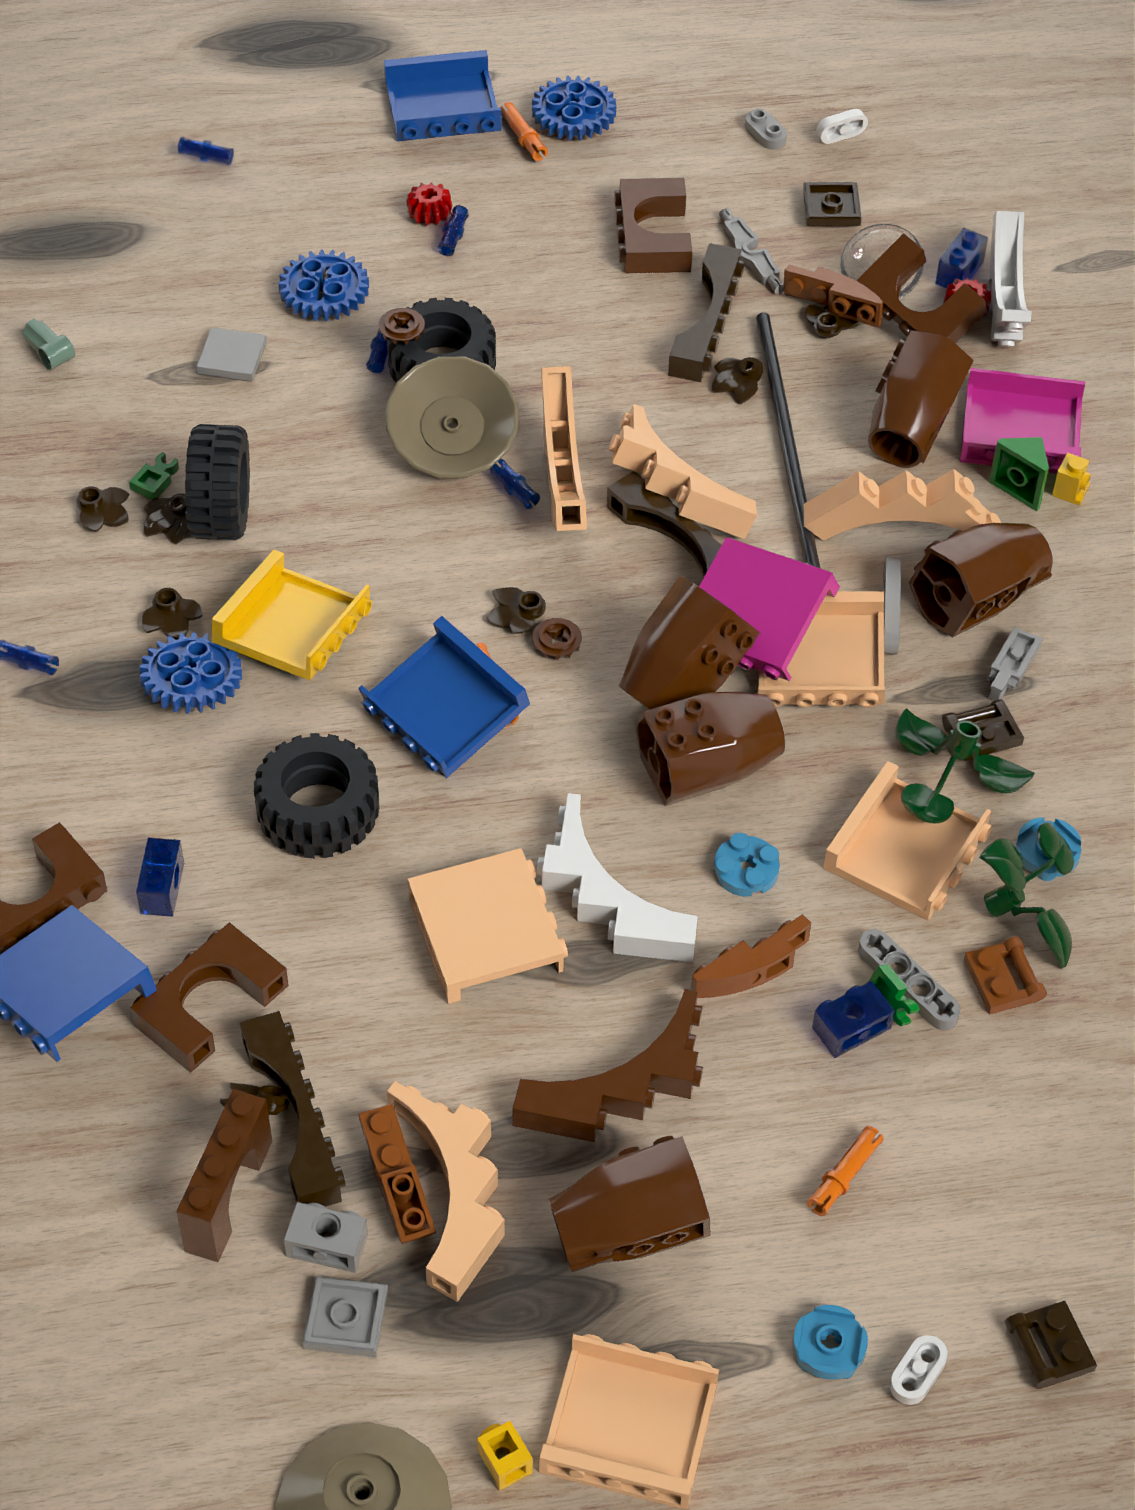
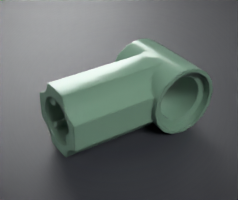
M32 319L26 323L25 328L21 331L23 339L37 351L41 362L48 370H52L75 357V350L70 340L63 334L57 336L43 321Z

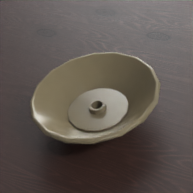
M465 356L437 357L414 366L395 384L386 404V431L395 451L414 469L437 478H467L490 469L509 451L518 431V403L508 382L489 365ZM456 423L458 426L456 428H449L448 424Z
M367 1422L334 1428L307 1444L284 1473L276 1501V1510H452L447 1475L429 1447L402 1429ZM361 1491L369 1493L368 1498L364 1500L356 1498V1495Z

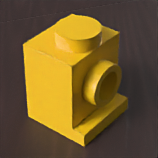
M1067 453L1057 472L1052 496L1080 506L1091 483L1089 482L1091 473L1087 472L1090 460Z
M510 1420L502 1425L498 1423L493 1424L482 1431L477 1438V1451L493 1476L499 1491L533 1473V1458ZM500 1453L508 1454L499 1460L496 1457Z

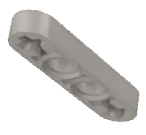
M886 556L883 573L884 653L897 654L900 637L901 557Z
M877 929L865 931L861 935L858 948L861 958L873 970L884 964L901 963L904 965L906 971L902 974H897L908 987L904 996L918 1004L920 1008L918 1013L936 1029L950 1030L954 1028L960 1014L959 1003L886 933ZM870 943V944L873 945V946L879 944V945H880V949H878V948H876V947H872V948L870 949V948H868V944ZM915 985H924L930 993L926 996H918L913 993L911 988ZM940 1010L942 1012H946L948 1010L950 1011V1016H948L947 1014H942L940 1016L938 1014V1011Z

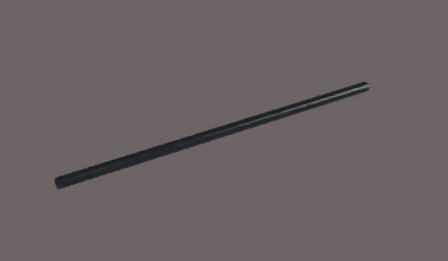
M762 312L756 316L803 559L804 563L821 568L814 534L804 527V503L807 502L770 315Z

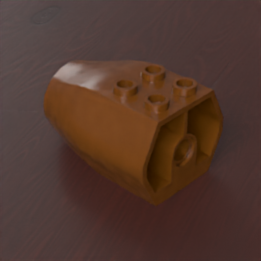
M910 331L906 341L900 339L875 390L880 395L873 409L868 436L870 449L882 461L902 468H911L919 463L924 464L974 362L951 339L938 334Z
M980 524L965 531L957 530L948 539L942 542L936 540L928 545L924 550L925 556L914 567L915 572L908 583L919 610L927 622L953 638L998 615L1028 589L1050 579L1052 576L1053 557L1046 538L1036 527L1030 524Z
M680 575L642 627L632 648L619 687L650 710L700 694L716 692L734 672L743 656L753 646L760 632L705 590Z
M739 692L704 693L644 711L636 719L640 758L665 806L737 783L781 756L785 751V737L780 717L774 704L765 694Z
M673 1136L661 1137L653 1142V1146L641 1150L639 1147L624 1149L619 1152V1157L602 1163L573 1185L549 1198L552 1214L571 1272L600 1263L647 1257L711 1236L709 1212L683 1136L675 1139Z

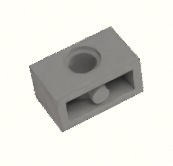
M297 1202L284 1238L286 1257L356 1273L368 1237L367 1218L361 1217L353 1211L338 1212L329 1210L318 1203L303 1204ZM331 1231L335 1233L331 1237L320 1236L323 1232Z

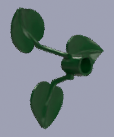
M907 708L902 712L896 726L897 740L907 751L919 756L927 755L930 751L937 755L948 745L949 753L952 755L934 791L928 786L918 783L909 784L902 791V804L912 815H916L922 821L936 824L945 822L952 816L954 802L939 793L956 759H966L973 753V768L976 771H980L978 778L981 783L991 790L1005 794L1018 791L1033 778L1035 772L997 756L979 755L981 744L977 743L981 735V730L973 722L959 721L955 729L951 730L947 737L938 727L915 716Z
M1045 822L1038 827L1037 838L1042 851L1049 859L1045 864L1025 876L1022 870L1023 861L1021 855L1009 840L1005 838L995 840L983 850L979 858L989 864L1005 883V885L984 895V902L987 910L994 917H999L1010 911L1013 916L1022 913H1037L1036 922L1039 931L1062 969L1067 966L1072 950L1071 933L1063 918L1054 909L1046 911L1043 907H1020L1021 903L1025 901L1023 889L1027 882L1049 869L1053 864L1062 875L1070 873L1074 866V857L1069 844L1051 823Z

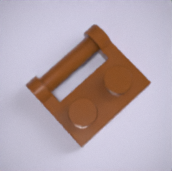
M1018 936L1011 937L1000 944L965 953L964 962L989 1015L1038 1002L1047 995L1044 985L1038 982L1023 952L1025 947ZM1004 958H1012L1026 989L1018 990Z

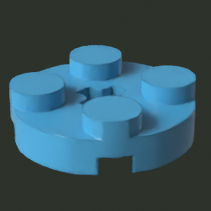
M1045 817L1032 819L1022 826L1015 847L1021 855L1023 866L1027 870L1033 872L1049 859L1042 851L1037 838L1038 827L1045 822L1051 823L1065 838L1074 857L1072 871L1076 868L1082 850L1080 835L1074 827L1056 818L1055 822L1044 821ZM1054 864L1038 875L1044 881H1052L1055 877L1064 876L1058 872Z
M735 833L731 836L730 840L725 841L718 848L715 854L714 872L718 876V882L725 890L732 894L747 897L752 896V892L762 890V893L770 890L778 879L780 868L779 851L776 847L758 837L747 836L745 833ZM750 862L755 868L748 867L747 870L741 869V863Z
M821 1305L814 1308V1311L808 1313L805 1317L803 1315L798 1320L793 1335V1351L797 1357L798 1366L803 1371L809 1372L816 1377L829 1380L852 1377L856 1369L863 1363L868 1346V1336L864 1326L861 1327L850 1310L837 1305ZM827 1335L835 1336L834 1341L839 1343L840 1346L828 1349L825 1345L821 1344L820 1340H826Z

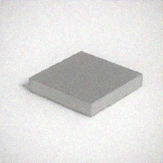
M211 327L197 364V374L253 382L267 343L266 335Z
M315 1276L302 1343L303 1349L376 1358L388 1285Z

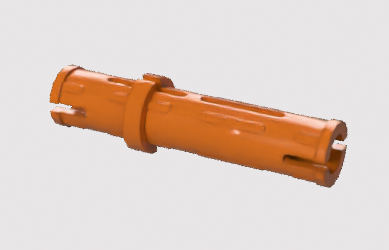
M512 102L504 103L508 111L506 112L501 106V116L517 135L519 144L529 151L535 161L543 160L539 152L541 151L546 157L548 149L539 140L537 131L530 128Z
M872 1126L864 1127L862 1133L833 1170L827 1171L823 1175L822 1184L807 1200L809 1208L816 1203V1206L811 1210L815 1214L825 1216L837 1198L848 1192L851 1180L884 1140L882 1134H879L874 1139L879 1132L876 1128Z

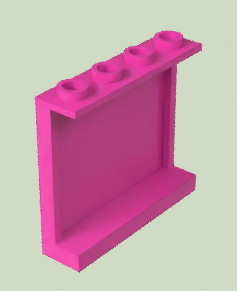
M971 368L966 393L960 462L992 466L996 444L1000 438L1042 437L1049 465L1048 473L1057 474L1067 453L1081 457L1082 448L1079 445L1082 397L1086 382Z
M728 537L725 538L699 586L760 632L753 646L746 652L737 666L745 670H751V668L759 670L763 675L772 680L781 678L790 681L792 678L787 671V667L826 595L835 597L840 588L833 573Z

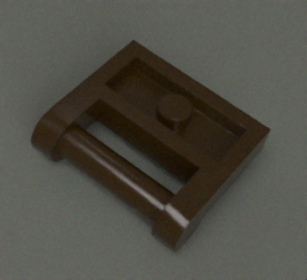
M1002 699L992 701L991 705L959 714L950 712L942 715L943 727L949 733L955 729L959 721L976 722L994 717V719L975 723L981 730V735L977 743L981 744L979 755H988L1023 745L1024 741L1023 734ZM973 753L972 755L964 759V761L973 759Z
M1066 1301L1028 1313H1016L1005 1320L1009 1333L1015 1335L1033 1372L1031 1379L1037 1389L1046 1388L1095 1371L1097 1367L1096 1361ZM1035 1327L1054 1368L1046 1367L1028 1329Z

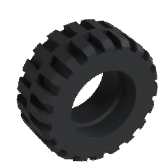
M445 297V300L429 298L427 302H422L421 300L414 303L412 308L406 307L422 315L425 321L424 334L419 335L418 341L409 340L407 345L403 341L394 344L392 339L387 340L388 366L390 375L396 383L414 366L437 357L465 356L487 364L494 370L496 367L495 328L487 315L482 314V311L474 305L470 307L469 303L463 300L457 302L453 298ZM435 347H451L458 350L448 354L426 352V350Z
M198 424L191 429L185 465V505L187 528L189 534L196 539L238 540L244 536L249 508L250 453L247 432L239 425Z
M310 733V737L302 738L299 735L293 737L290 743L282 742L275 747V753L270 751L263 758V764L258 766L255 773L254 797L256 812L262 832L266 837L271 838V843L278 848L286 847L287 853L295 856L301 853L304 854V858L315 859V855H324V858L333 857L335 852L340 851L342 854L351 850L353 843L356 845L360 844L366 839L365 833L369 834L373 830L375 819L379 816L380 809L378 776L376 775L373 761L368 759V754L362 748L358 747L356 749L355 743L347 739L341 741L337 735L328 734L327 737H322L320 733ZM312 785H329L344 793L338 800L319 807L303 806L290 799L300 789Z

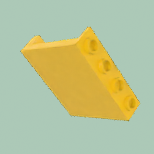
M273 549L212 618V643L310 681L318 670L322 671L328 658L333 652L339 651L347 635L353 634L361 618L369 614L372 607L370 586L365 585L358 595H354L284 568V553Z

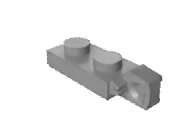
M1013 628L991 666L988 680L993 683L991 684L988 698L993 700L1002 699L1007 688L1015 690L1016 686H1019L1040 649L1043 638L1018 628Z

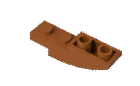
M788 265L784 270V294L829 306L828 312L843 318L878 328L881 326L883 301L874 292L856 280L820 266L815 271Z
M802 914L793 921L788 920L784 922L776 933L769 938H761L755 943L753 948L744 940L734 947L729 946L725 948L713 962L708 965L703 964L695 970L692 975L691 991L698 992L697 998L731 995L757 987L793 968L795 950L809 941L811 922Z
M393 1103L359 1113L358 1118L369 1149L373 1170L401 1244L436 1234L415 1165L412 1164Z

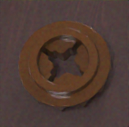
M392 309L386 312L379 320V333L383 334L385 340L392 339L394 344L403 341L407 345L409 340L418 341L419 335L424 334V318L420 313L412 309Z
M551 618L537 625L533 632V642L536 651H541L545 658L554 656L558 661L561 656L570 658L574 651H579L582 634L579 627L570 620ZM563 634L562 641L552 644V639L556 640Z

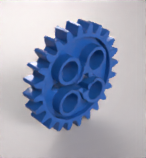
M568 75L565 81L557 77L555 84L547 81V87L540 86L539 92H535L532 99V117H535V124H540L541 130L548 129V135H552L555 132L558 133L559 139L564 135L568 136V140H571L573 136H577L579 140H582L583 135H587L591 139L593 132L601 135L602 129L608 130L609 124H613L614 117H616L617 105L616 98H613V91L608 92L607 85L600 87V81L590 83V77L584 81L581 80L579 75L575 80H571Z
M321 249L319 255L309 251V257L307 258L300 254L299 262L290 260V267L284 266V274L279 275L280 282L278 284L281 301H285L286 308H293V314L302 311V318L304 319L309 315H313V321H316L319 316H323L324 320L328 321L329 316L332 315L335 319L339 320L340 313L350 316L349 309L358 311V303L364 304L365 297L369 295L367 269H362V262L355 263L354 256L346 259L345 252L336 256L334 250H331L328 255Z
M193 632L190 638H186L183 633H180L178 640L167 636V644L157 641V649L149 648L148 656L142 657L143 664L140 665L141 687H144L145 695H151L153 703L161 700V707L163 709L171 704L173 705V712H177L181 707H185L186 714H189L191 709L196 707L200 713H203V706L207 705L214 710L216 701L226 704V696L234 697V689H240V680H242L241 658H237V652L212 643L207 633L202 638H197L196 632Z

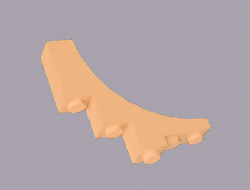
M571 366L541 367L544 454L547 457L552 522L556 531L587 530L586 499L581 483L575 434Z
M633 404L630 412H625L619 425L621 429L619 435L614 434L610 442L609 450L612 451V463L642 474L645 477V489L676 500L679 505V515L745 539L757 516L756 501L714 482L684 462L653 431L646 418L644 407Z
M955 469L927 485L920 478L914 477L905 470L880 486H877L872 479H868L858 471L804 503V527L823 541L850 529L887 521L929 522L962 531L976 525L1001 523L995 513L988 511L977 498H974L973 493L975 489L973 483L968 477H963Z
M394 1081L387 1091L388 1105L393 1103L396 1114L407 1121L427 1141L440 1162L449 1190L448 1220L440 1244L426 1267L427 1285L458 1302L505 1236V1219L502 1218V1215L493 1207H483L498 1186V1169L487 1158L477 1157L491 1138V1120L481 1110L477 1108L471 1109L462 1103L453 1114L447 1106L440 1102L433 1103L426 1099L414 1087H405Z

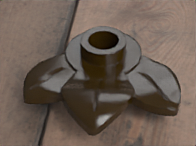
M809 304L805 311L806 319L814 325L815 333L824 338L837 336L841 330L851 329L859 323L828 312L829 306L821 308Z
M747 357L742 360L726 358L714 365L715 370L719 374L713 379L712 392L719 393L734 390L735 398L739 404L748 401L758 390L757 382L763 374L761 361L753 357Z
M94 486L83 488L76 499L77 507L81 511L80 521L82 525L90 531L98 532L104 524L118 527L129 521L128 513L121 504L129 498L130 494L117 487H109L102 491Z
M184 493L175 494L170 498L157 497L144 506V511L149 514L144 522V534L146 537L167 531L171 541L177 545L188 535Z
M515 587L499 588L493 590L492 594L500 606L487 616V621L496 627L505 628L510 626L513 634L524 633L534 626L535 619L545 613L546 603L542 596L535 591L523 592Z
M163 588L155 594L152 601L153 606L143 612L142 627L145 633L162 629L166 636H171L178 640L180 633H183L185 636L188 633L189 620H196L203 616L202 609L195 600L182 598L175 589Z
M230 1083L231 1090L235 1089L265 1098L269 1115H278L280 1112L288 1109L287 1092L282 1088ZM220 1098L221 1105L225 1107L228 1098Z

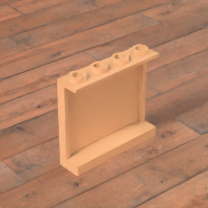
M838 591L835 597L826 595L787 667V671L792 677L791 680L787 681L781 678L772 680L759 671L758 694H765L769 697L775 707L783 704L801 707H811L813 705H830L832 707L861 705L863 707H875L877 705H884V591Z
M887 761L826 849L823 869L928 921L935 910L940 912L948 897L946 893L950 887L956 888L963 874L961 869L964 864L969 866L973 862L978 850L976 846L979 841L985 843L992 830V825L988 824L991 810L987 809L980 819L954 806L952 816L945 822L933 824L922 821L916 815H912L902 804V791L909 784L897 779L899 766Z
M522 848L408 878L409 900L448 1004L461 1001L460 989L555 963L558 973L563 972L564 958L568 957L567 947L564 939L558 938L555 933L557 924L552 911L547 912L545 908L546 896L542 885H536L534 880L536 872L531 859L526 860Z
M573 1334L572 1351L546 1444H543L539 1457V1473L688 1510L717 1388L719 1369L712 1368L710 1364L703 1361L687 1362L679 1360L666 1352L654 1354L642 1351L629 1343L617 1345L605 1342L595 1335L586 1334L580 1336Z

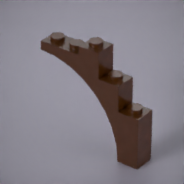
M684 989L677 1012L665 1031L646 1050L623 1065L602 1074L577 1080L546 1082L520 1079L512 1108V1126L595 1143L597 1130L604 1131L607 1114L643 1121L645 1109H652L655 1092L691 1099L693 1086L700 1087L703 1067L697 1066L699 1052L694 1051L696 1035L691 1034L692 1027L699 1026L703 1006L697 1005L698 992Z

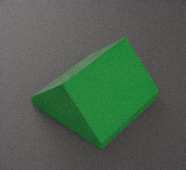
M1042 437L1000 438L996 444L989 483L1035 511L1040 509L1049 470Z

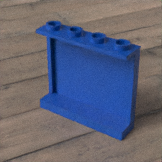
M487 50L384 60L385 84L397 142L501 131V108H497L488 71Z
M441 616L433 623L436 634L370 692L362 685L358 689L363 698L361 704L371 716L377 714L382 718L381 723L392 735L397 732L403 738L401 739L403 744L411 753H420L423 756L424 764L432 772L435 773L438 770L443 776L448 778L527 708L530 702L522 685L447 619Z
M73 905L0 955V1018L4 1022L11 1021L14 1029L22 1038L28 1036L35 1049L41 1055L47 1053L56 1062L60 1061L61 1058L55 1044L130 990L135 988L146 998L157 990L148 966Z

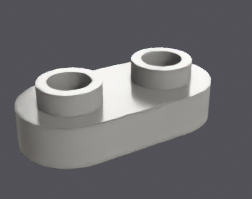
M755 109L747 113L745 128L763 147L776 150L785 146L787 131L770 113L763 109Z

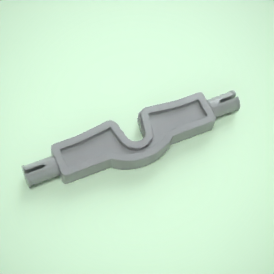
M728 208L722 209L719 212V216L724 221V232L734 244V248L742 249L741 261H745V266L752 269L762 285L769 284L775 294H779V292L781 294L784 291V285L779 280L780 270L773 262L768 250L764 248L752 250L758 246V236L746 225L741 217L734 218Z

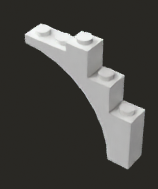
M996 211L993 215L989 281H992L990 311H993L991 341L998 342L999 347H1015V343H1020L1023 340V329L1031 323L1032 311H1028L1026 307L1023 289L1024 212Z
M568 793L566 806L560 805L558 825H563L562 832L555 833L554 845L547 844L545 857L538 858L537 876L542 877L543 889L573 893L572 908H578L577 922L609 925L608 940H614L613 954L693 962L698 916L670 911L651 904L626 890L613 879L595 858L584 836L580 817L581 795Z

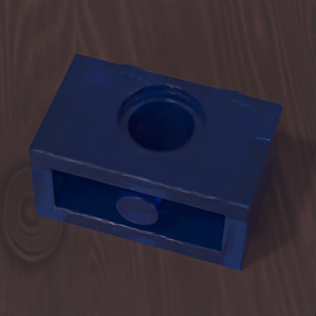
M963 228L940 257L935 284L947 288L948 284H953L955 279L964 281L965 277L971 280L984 263L988 237Z
M148 837L136 889L140 914L173 917L184 867L181 840Z
M870 981L862 986L856 985L851 987L843 996L833 1001L826 1000L821 1003L814 1012L812 1029L833 1057L837 1058L890 1030L895 1010L874 983ZM848 1015H851V1016H854V1017H856V1018L853 1019V1018H849V1017H847V1016H848Z

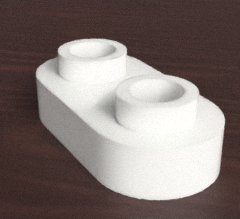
M852 109L822 119L817 126L816 133L823 143H834L861 134L868 125V119L860 109Z
M930 1335L917 1338L894 1370L890 1382V1390L894 1398L899 1402L907 1405L921 1402L944 1369L948 1351L945 1344L939 1338ZM924 1355H928L932 1357L934 1361L928 1363L923 1361L921 1357ZM906 1383L911 1384L915 1390L907 1391L902 1385Z

